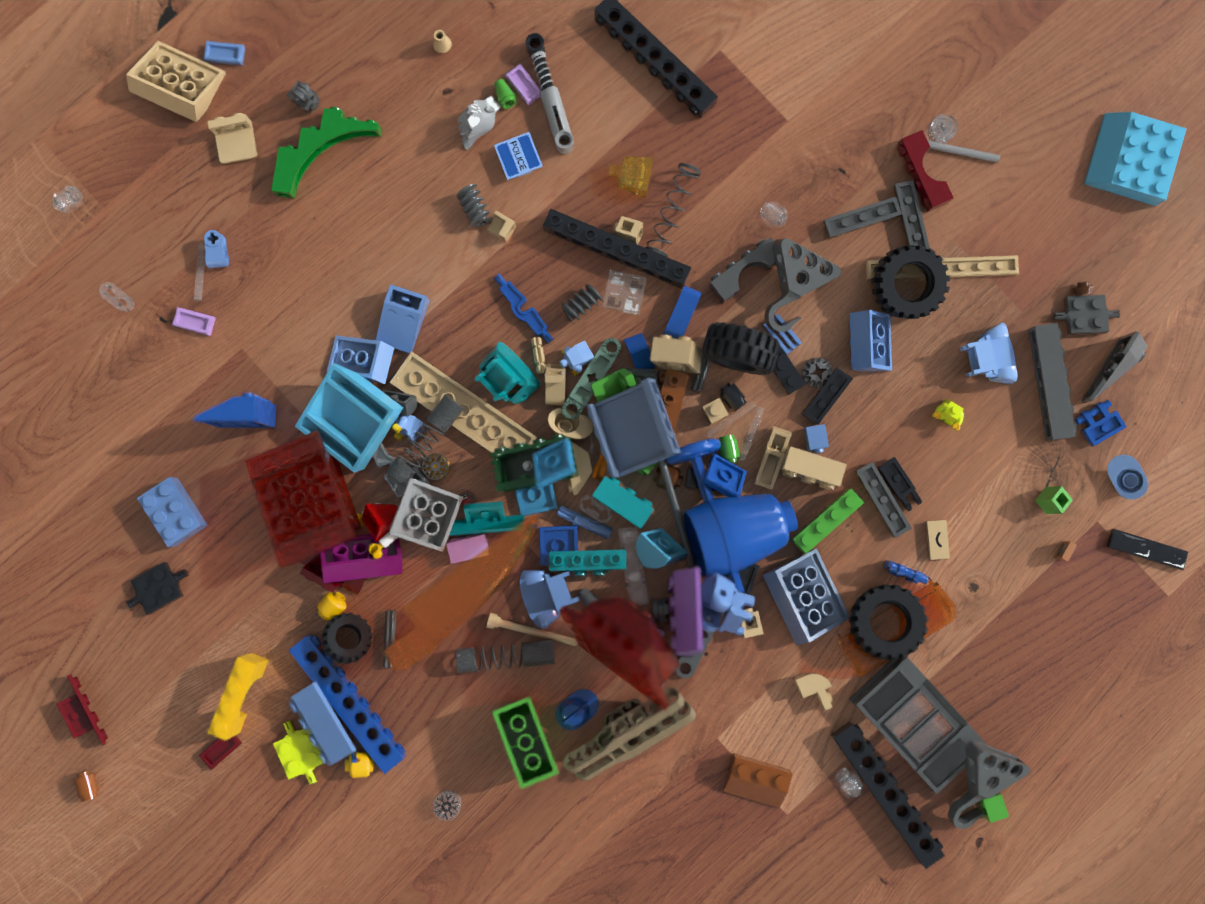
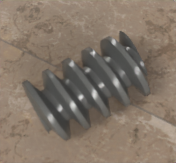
M470 184L457 193V199L460 200V205L464 207L463 211L467 214L466 217L467 220H470L469 224L471 227L483 226L493 220V217H486L490 211L483 210L487 204H480L484 200L483 197H477L481 193L480 190L474 191L477 184Z
M589 284L585 285L586 291L582 288L579 289L580 295L577 293L573 294L574 300L571 298L567 299L569 305L564 302L561 303L563 312L573 324H575L574 317L580 320L579 313L587 315L586 308L592 311V303L598 306L597 299L604 301L599 292Z

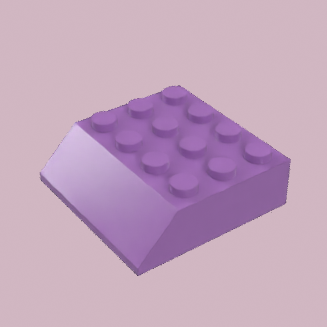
M700 568L677 570L673 572L668 581V593L672 594L668 601V611L672 612L669 620V632H673V637L669 641L670 652H673L674 656H697L703 650Z

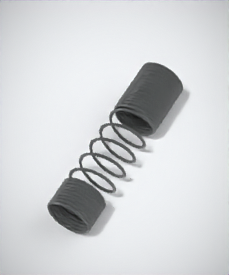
M444 395L428 418H426L431 424L441 430L442 433L426 424H422L436 441L416 432L430 449L410 440L424 457L407 448H403L418 465L397 456L396 460L387 469V474L406 486L409 478H412L416 472L405 462L415 467H421L420 463L410 453L419 458L427 459L426 455L416 445L428 451H433L432 447L421 436L434 443H439V440L427 428L438 434L445 435L464 408Z
M542 640L521 643L519 665L514 645L511 644L509 667L504 647L501 645L499 668L494 648L491 645L489 669L486 664L483 646H481L479 670L476 665L474 647L457 648V672L467 673L475 672L476 670L479 672L482 667V659L486 669L489 671L492 666V658H494L495 666L499 670L502 665V656L504 657L506 667L510 669L512 655H514L518 668L521 667L522 656L524 667L555 664L554 641Z

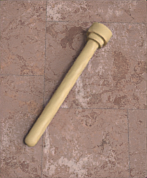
M490 612L486 628L502 627L571 646L578 644L576 638L502 620L501 617H498V614Z

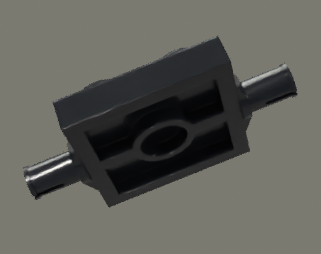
M163 562L134 578L130 582L136 596L126 601L127 606L132 608L140 603L146 614L151 615L184 596L180 589L179 581L189 576L187 570L183 569L175 574L171 571L168 563Z

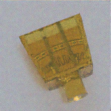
M624 156L621 166L610 164L608 175L619 177V188L646 198L654 158Z

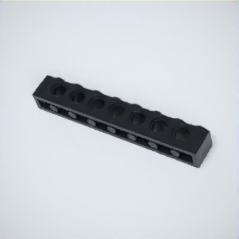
M603 0L594 9V19L601 27L604 26L613 39L617 38L627 52L630 51L635 55L636 61L641 65L644 64L653 77H658L662 81L661 83L664 88L671 90L680 103L684 102L694 116L702 118L717 103L718 96L617 0ZM616 17V18H618L619 20L616 21V22H613V21L610 20V18ZM630 30L632 33L627 35L623 31ZM637 43H644L645 46H644V47H638L636 44H637ZM656 55L659 59L652 60L650 56ZM670 68L672 72L666 73L663 69ZM684 81L686 85L679 86L677 82ZM695 93L699 95V98L693 99L690 95Z
M551 208L543 224L544 232L683 289L691 270L690 266Z
M850 721L831 734L832 738L920 864L925 869H928L945 856L941 850L944 847L937 838L933 839L930 835L932 832L931 828L925 821L921 822L919 819L921 814L914 805H909L907 802L909 799L908 795L903 789L899 790L895 785L898 781L891 772L889 774L884 769L886 764L881 757L874 755L873 751L875 748L869 740L865 741L861 735L864 733L858 724L853 725ZM854 740H858V747L856 749H851V742ZM869 756L870 762L867 765H862V759ZM876 773H881L879 781L873 780ZM888 789H892L893 794L886 798L885 792ZM903 805L904 811L900 814H897V808ZM911 822H915V828L908 830V825ZM926 838L927 843L924 846H919L920 841Z

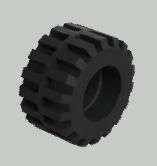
M351 612L348 614L341 613L339 616L333 617L327 623L322 634V647L325 649L326 655H329L331 660H336L340 664L355 663L362 659L369 651L373 642L372 628L367 624L368 621L366 619L363 620L361 615H353ZM347 627L357 632L359 642L356 647L347 650L341 648L336 643V633L341 628Z

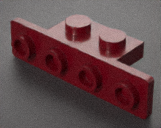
M301 541L297 543L292 558L305 565L300 574L308 581L315 582L322 586L324 590L331 591L332 593L340 586L356 595L360 593L366 578L323 583L320 552Z
M71 674L68 675L67 679L75 695L56 704L74 739L94 730L101 746L106 745L107 734L103 728L99 730L96 724L99 722L95 711L90 712L87 706L90 704V701L86 694H81L79 688L82 686L77 676L73 678Z

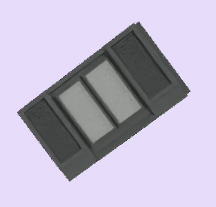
M908 657L890 660L849 698L936 794L966 767V745L969 741L974 740L987 745Z

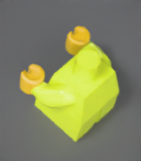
M945 399L936 408L935 412L932 413V417L940 420L944 419L943 422L957 431L963 422L964 413L962 411L964 409L949 399Z

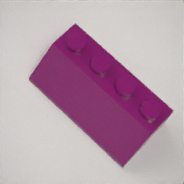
M371 534L319 539L323 583L403 574L399 537L386 548L383 547L381 549L382 556L379 559H374L373 554L369 552L371 544L380 543L375 542Z

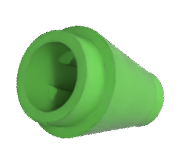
M503 79L497 80L494 86L499 105L504 109H509L516 104V95Z

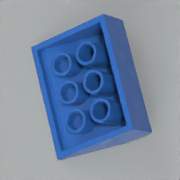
M242 393V397H233L194 416V421L218 428H276L277 405L253 393Z

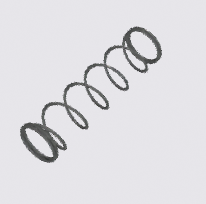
M680 163L678 165V169L685 174H678L673 177L675 185L680 190L669 191L666 195L667 199L675 207H663L662 209H660L661 216L669 223H658L653 227L655 233L663 240H650L647 242V247H645L666 257H668V255L665 252H663L660 249L650 247L649 242L660 241L673 244L672 242L662 237L655 230V227L657 225H669L679 228V226L673 224L663 216L662 210L666 208H672L682 210L684 212L686 211L675 205L669 199L668 195L671 192H682L692 195V193L683 190L675 182V177L677 176H690L695 179H699L698 176H700L701 171L697 167L687 163ZM681 166L688 167L696 171L697 173L689 172L683 169Z

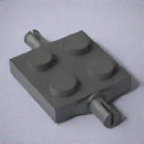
M1105 295L1067 296L1064 298L1065 311L1053 313V320H1065L1068 327V335L1106 334L1109 332L1108 319L1120 317V310L1108 311Z

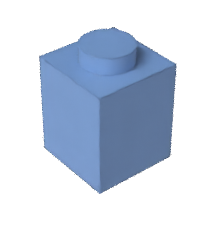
M825 424L803 429L807 451L817 454L824 452V449L829 447Z

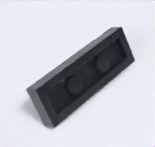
M836 367L802 414L819 425L853 378Z

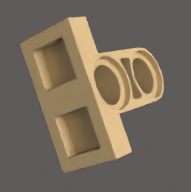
M547 364L545 404L547 406H563L565 403L566 367L562 368L560 364Z

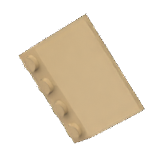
M157 41L126 74L129 92L197 122L207 111L225 76V71Z

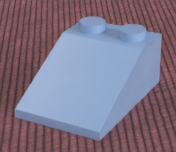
M336 335L326 372L335 363L359 373L369 382L385 384L394 347L382 341Z

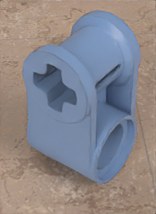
M216 230L206 232L204 243L207 267H228L229 257L225 237Z

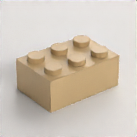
M660 335L659 338L653 337L650 361L665 371L668 369L676 372L700 374L702 350L689 337L680 336L679 339H671L669 335Z
M790 446L785 451V457L779 471L783 472L782 476L791 479L799 477L803 483H818L822 489L833 490L836 487H840L847 464Z

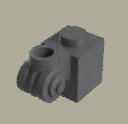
M298 80L287 96L292 103L310 114L318 108L321 99L316 92L308 87L307 83H302Z

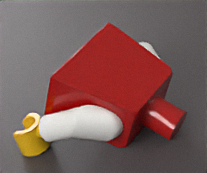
M365 504L361 515L353 514L351 517L355 529H360L365 524L375 542H380L379 544H371L369 546V552L373 554L374 559H379L382 556L381 549L383 547L386 548L398 538L389 534L398 509L394 504Z

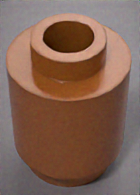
M88 770L76 774L77 778L73 781L77 796L81 798V802L98 797L97 792L99 790L94 773L89 774Z

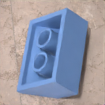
M873 310L850 313V363L852 370L862 372L892 371L890 314Z

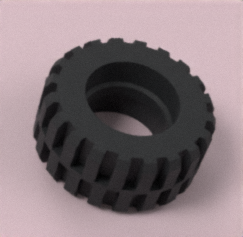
M907 245L889 251L885 257L878 261L879 265L873 271L875 276L871 279V283H874L872 293L877 297L875 301L878 305L882 306V310L889 312L891 316L901 319H919V317L930 315V312L936 311L939 308L938 305L940 303H944L946 299L944 294L949 293L950 287L947 286V281H950V275H946V271L949 270L947 264H942L944 259L940 255L936 256L934 250L931 248L926 249L922 245ZM907 264H914L920 267L926 278L924 292L918 299L912 301L902 299L896 292L894 285L897 271Z
M715 322L708 327L701 352L706 360L722 367L749 374L769 375L774 370L780 344L773 336L756 329L732 323Z
M883 584L873 587L859 596L855 605L852 606V613L849 617V623H851L850 632L855 638V643L861 647V650L874 658L896 660L907 657L909 654L914 653L918 646L924 642L925 639L923 637L928 631L926 627L928 616H925L924 611L926 609L924 605L919 603L920 599L916 595L913 596L910 590L907 588L903 589L899 585ZM892 604L903 612L906 619V629L898 639L885 641L873 633L870 626V617L873 610L879 605Z

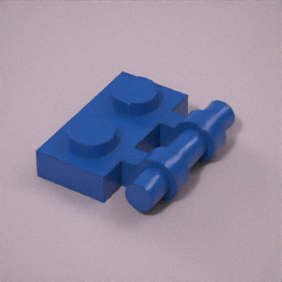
M1109 400L1095 404L1094 408L1081 412L1080 416L1075 418L1077 425L1083 422L1087 424L1088 427L1081 431L1091 447L1127 427L1117 411L1109 413L1107 408L1112 406ZM1100 414L1102 418L1095 422L1092 417Z
M885 560L883 568L888 569L887 573L897 577L905 576V580L914 584L919 582L927 584L929 577L902 564Z

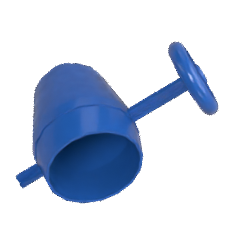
M710 438L679 447L681 453L667 458L666 461L670 465L691 462L703 499V503L684 511L683 514L684 525L696 565L700 568V573L704 578L712 573L728 576V579L735 584L734 588L737 589V592H742L744 588L739 572L785 547L789 540V532L798 529L794 509L788 500L779 503L776 497L771 494H754L715 499L711 487L703 483L706 471L702 457L718 451L721 447L720 441L716 438Z

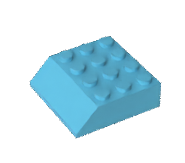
M1134 112L1105 113L1084 184L1150 205H1159L1167 199L1187 129Z
M334 363L295 427L351 471L357 472L365 469L403 407L359 373Z

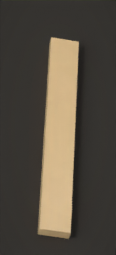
M1018 255L943 258L944 260L942 261L943 265L947 264L949 270L946 271V275H950V278L1016 276L1019 274ZM879 260L866 261V281H871L874 278L875 273L873 271L879 265ZM914 264L902 266L895 276V280L926 279L922 269Z

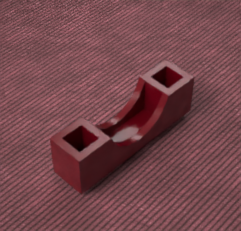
M923 130L902 138L897 144V150L899 155L904 158L906 171L911 174L916 191H919L922 206L929 212L948 204L954 197L947 182L932 179L923 168L924 154L930 148Z

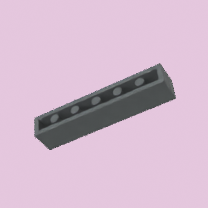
M1058 323L1034 326L1028 329L1045 439L1046 441L1076 437L1077 427L1075 422H1073L1072 416L1074 408L1069 398L1071 390L1066 379L1068 371L1063 360L1065 352L1060 342L1061 330L1058 328Z

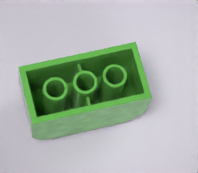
M530 697L492 712L521 789L559 773Z

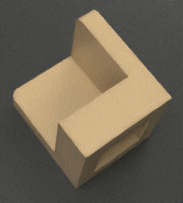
M495 211V217L489 225L488 231L507 242L516 228V224L510 218Z

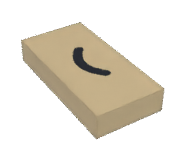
M925 521L929 560L949 559L947 521Z

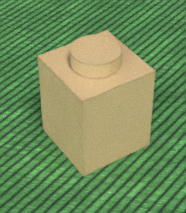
M720 398L701 408L709 426L729 415Z

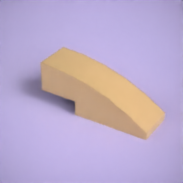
M772 426L754 484L773 489L791 438L790 431Z

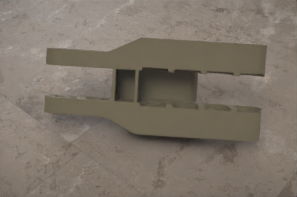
M673 687L665 689L644 703L639 699H631L605 715L602 731L592 740L566 755L563 761L564 767L569 772L574 773L581 781H588L611 766L634 758L694 721L696 712L688 702L684 701V697L679 691ZM677 696L674 702H670L673 697ZM656 707H660L656 713H653ZM685 709H688V712L685 715H682V712ZM671 719V723L665 725L666 721ZM652 729H655L654 733H653L652 735L648 736V735H649V732H650ZM638 739L637 744L632 746L633 741ZM592 749V755L588 756V750ZM602 758V759H603V760H602V763H603V764L599 765V764H598L599 759ZM573 759L576 760L574 767L571 766ZM585 768V769H586V770H585V773H586V774H585V775H582V774H581V773H582V770Z

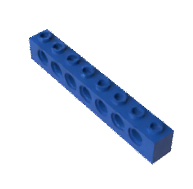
M307 635L293 646L289 652L313 683L316 682L330 705L382 772L386 774L406 757L404 747L400 743H396L392 738L394 736L390 729L384 728L380 723L382 721L380 716L370 710L369 702L364 697H360L356 692L358 691L356 685L346 679L345 671L340 666L337 667L333 660L330 659V656L326 655L325 650L321 646V640L316 635ZM311 651L317 653L318 658L316 661L311 660ZM323 666L329 669V676L322 674ZM334 682H339L341 684L342 688L340 692L334 689ZM346 697L353 700L352 707L346 705ZM358 713L365 715V722H360L357 719ZM370 728L377 731V737L374 738L369 735ZM381 744L389 746V753H384L381 750Z

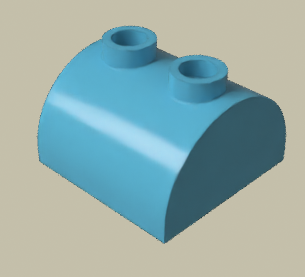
M663 528L641 533L636 542L638 558L647 569L660 568L682 561L689 553Z

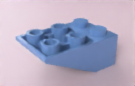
M390 284L384 301L376 340L407 353L413 352L430 302L428 297Z

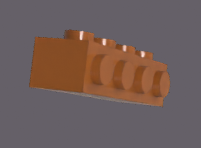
M667 369L666 374L662 373L659 384L662 385L660 395L673 432H675L689 375Z

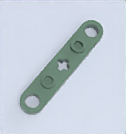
M609 338L603 342L562 407V415L566 419L575 420L582 413L594 394L590 386L591 383L588 382L589 378L586 376H592L593 374L597 381L606 375L621 350L620 342L617 339ZM609 343L614 344L616 351L612 353L607 351L606 345ZM573 405L576 407L577 413L569 415L566 412V408Z

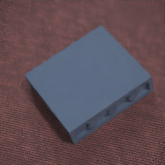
M644 379L641 381V384L596 404H587V413L593 422L594 434L599 439L600 451L606 459V468L612 478H620L681 453L655 379Z

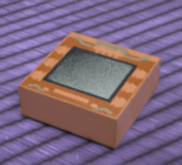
M1063 541L1054 558L1059 561H1069L1077 544L1071 541Z

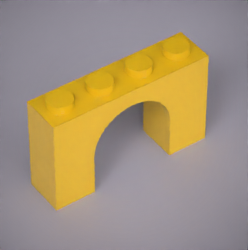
M253 653L237 657L207 732L208 734L227 740L241 732L247 717L246 713L240 712L242 703L251 685L256 680L262 678L269 659Z

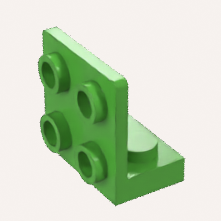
M622 368L591 383L590 386L598 403L635 387L636 382L633 374Z

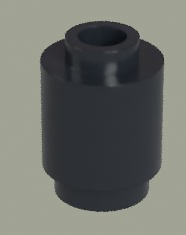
M728 383L720 389L722 391L720 396L730 409L733 408L734 411H737L747 403L744 399V394L735 383L732 385Z

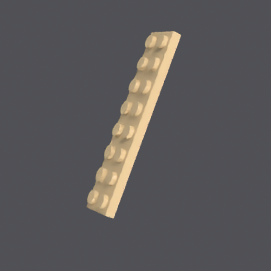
M413 352L409 354L390 381L392 385L405 394L415 395L417 402L430 411L435 409L444 395L448 396L464 408L452 426L491 453L495 452L494 449L499 447L512 449L514 448L513 445L525 442V444L528 443L530 445L533 444L532 440L537 439L535 435Z

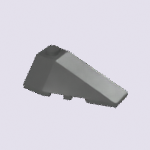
M1135 331L1118 339L1082 402L1093 401L1134 365L1144 359L1146 355L1145 350L1148 346L1139 332Z

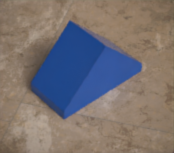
M642 333L624 339L634 368L655 369L654 363L650 361V349Z

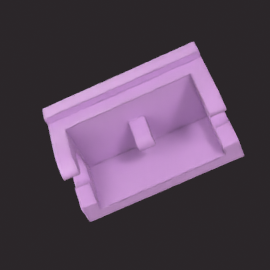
M486 533L469 534L449 539L446 543L451 564L489 555Z

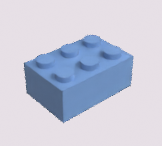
M168 477L137 498L167 547L178 546L208 526L178 478Z

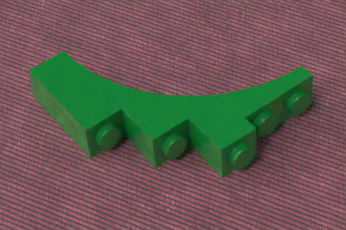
M324 108L320 130L314 126H308V128L301 127L298 149L291 145L278 148L271 191L276 196L295 199L301 178L310 164L320 154L333 145L351 138L365 136L381 137L382 129L379 123L374 120L359 121L354 117H347L346 119L344 112L340 108Z

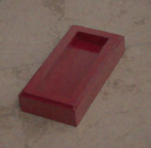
M236 735L227 740L218 738L198 756L212 770L239 747L242 742Z

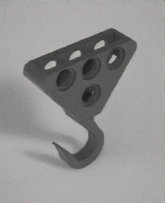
M776 239L773 242V249L782 295L767 307L764 318L766 325L771 330L785 332L790 330L801 317H795L779 326L774 321L775 311L839 277L841 269L839 266L790 239ZM790 248L792 249V255H791V257H790V255H789V249H790ZM805 257L808 259L807 264L804 262ZM821 265L823 266V271H822V273L820 272V266H821ZM797 274L800 276L799 282L796 280Z
M974 740L969 741L966 745V783L968 790L966 794L950 806L948 811L949 820L959 829H966L972 826L984 813L979 808H976L959 818L960 813L978 801L989 799L1030 773V768L1013 754Z

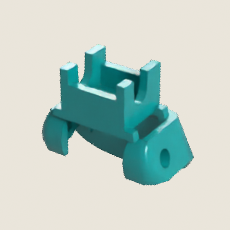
M500 341L483 358L479 365L480 372L475 377V380L480 381L494 396L493 400L495 402L503 399L504 401L509 400L513 404L522 403L541 386L538 378L508 346ZM517 383L523 386L516 394H508Z

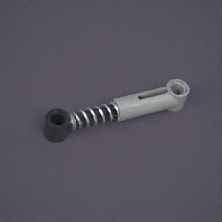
M531 33L526 37V50L533 60V65L536 66L535 71L538 72V82L541 84V90H543L540 92L555 146L560 154H569L574 148V139L559 90L553 86L552 74L549 73L550 68L547 67L548 62L545 60L544 39L538 33ZM534 43H537V44L540 45V46L537 47V48H532V47H531V45L534 44ZM556 117L559 118L560 125H561V128H562L561 131H559V127H558V124H557V121H556ZM566 139L569 141V143L567 145H561L560 141Z

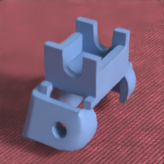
M523 570L520 575V590L525 607L534 624L539 628H543V630L560 617L561 607L579 601L578 596L571 598L564 577L570 575L569 571L551 577L550 573H545V570Z
M719 573L708 575L700 584L702 630L706 632L727 631L743 636L745 628L740 626L745 620L751 622L753 614L742 610L744 605L753 607L755 597L737 592V589L734 588L735 584ZM721 613H724L723 622H722L721 626H719V625H720V619H721Z

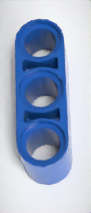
M684 285L663 335H669L671 339H679L680 336H684L702 294L701 292Z

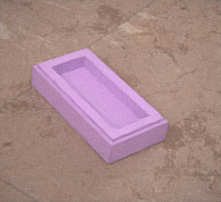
M521 64L505 75L528 106L541 97L540 88Z
M177 307L172 325L211 336L216 318Z

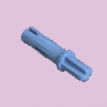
M560 506L557 512L559 517L572 522V525L583 527L607 540L613 530L611 527L580 514V511L577 513L564 506Z

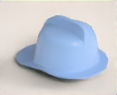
M1119 455L1111 459L1107 472L1117 492L1126 499L1133 500L1142 497L1148 490L1149 483L1138 461L1129 455Z

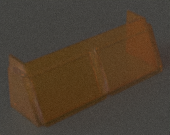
M930 577L928 579L929 585L913 594V596L916 595L920 599L919 603L924 605L926 609L924 611L925 616H928V622H926L928 631L924 635V639L950 624L956 618L954 602L938 582L934 583ZM893 606L870 620V626L878 638L885 641H893L901 637L905 632L906 619L903 612L897 606ZM839 632L837 633L839 648L857 677H863L889 661L874 658L862 651L859 644L855 643V638L851 632L844 637Z

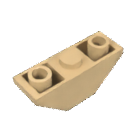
M572 442L579 477L570 478L571 481H567L569 493L573 492L574 496L580 493L593 472L589 453Z

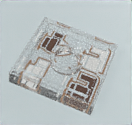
M610 270L602 308L639 315L647 277Z

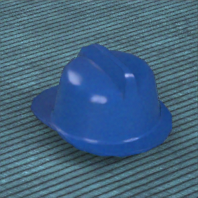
M581 689L571 694L557 707L556 720L558 724L567 730H576L583 726L598 711L599 702L596 695L587 689Z

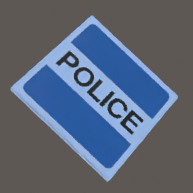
M529 132L494 145L507 180L523 176L543 167Z

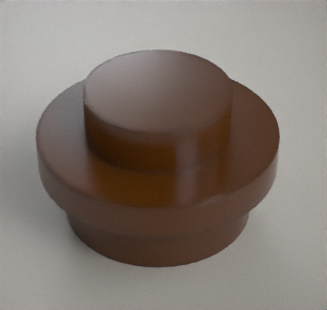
M1089 281L1077 282V286H1074L1073 290H1075L1077 295L1090 294L1094 285H1089Z

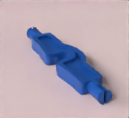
M501 274L495 276L494 280L501 286V293L511 303L514 315L520 321L527 323L537 336L541 335L547 344L553 341L554 338L547 331V325L540 318L535 308L531 307L525 312L520 310L524 303L527 302L525 296L510 281L506 282Z

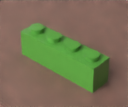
M852 488L846 489L792 536L790 540L802 554L808 553L864 502Z

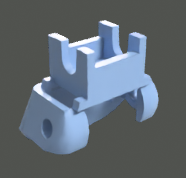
M1002 322L981 334L980 339L977 340L978 342L968 343L966 346L960 347V352L967 350L972 372L966 373V377L985 374V377L992 382L1012 384L1017 381L1015 355L1005 323Z

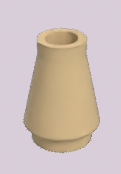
M436 30L433 41L434 49L439 53L448 52L452 45L450 38L443 30Z

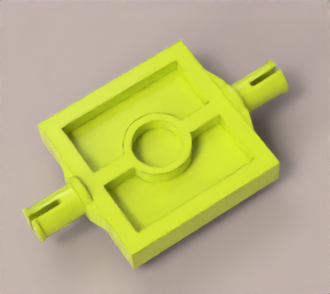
M291 720L283 723L287 735L273 743L288 779L305 774L309 785L315 783L317 780L312 770L323 764L318 755L320 751L317 746L313 747L308 738L310 734L307 729L295 731Z

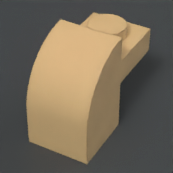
M806 672L793 677L802 698L816 693L820 705L825 711L832 708L830 703L833 701L829 690L825 691V689L832 687V685L825 677L816 672Z

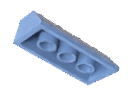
M316 682L289 698V707L293 713L297 712L300 717L298 720L303 730L307 729L310 734L308 737L313 747L317 746L320 751L318 755L323 764L327 763L330 766L356 751Z

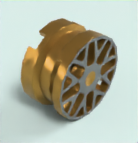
M438 453L426 456L427 459H424L422 464L425 476L436 481L446 478L451 469L448 458Z

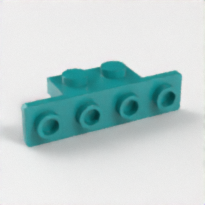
M502 501L464 504L463 510L466 519L455 520L449 536L523 530L525 516H505Z
M626 550L555 551L549 553L550 571H570L576 577H585L586 573H594V576H605V573H611V570H625L627 568Z

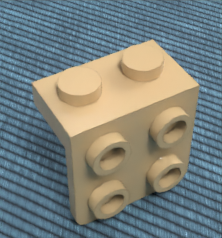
M235 113L231 117H215L213 120L208 121L209 129L215 134L219 160L222 164L257 157L252 121L246 114Z

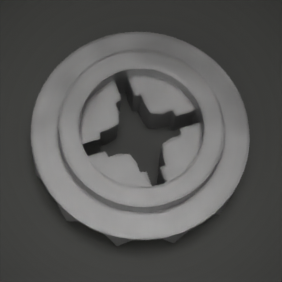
M822 357L812 358L805 363L802 375L808 385L819 388L822 387L832 374L833 367L828 360ZM815 367H818L819 370L825 369V371H823V373L820 374L821 377H818V375L814 374L811 375L816 370Z

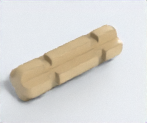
M534 337L531 339L532 347H534L535 364H537L536 372L537 374H545L546 365H544L545 357L543 347H541L542 340L541 337Z

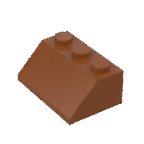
M733 753L723 792L780 808L788 794L793 773L789 769Z

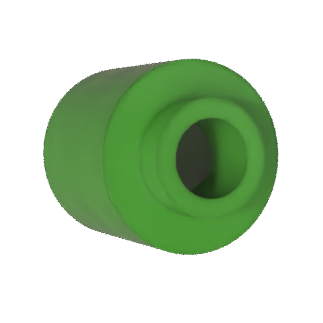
M734 435L719 437L721 443L719 449L720 456L731 463L737 462V458L740 457L737 439H735Z

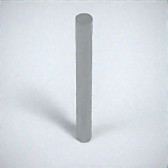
M928 141L929 149L996 163L1000 160V155Z

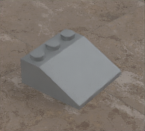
M409 478L389 534L443 552L463 497Z

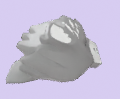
M492 96L485 100L473 101V104L467 106L457 119L461 124L458 126V129L461 130L460 135H463L462 142L466 150L475 143L477 138L490 132L494 127L496 113L500 110L501 106Z

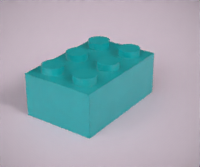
M605 476L592 497L641 529L654 510L651 507L652 503L644 497L641 500L635 496L636 492L629 487L624 489L619 486L620 481L616 478Z

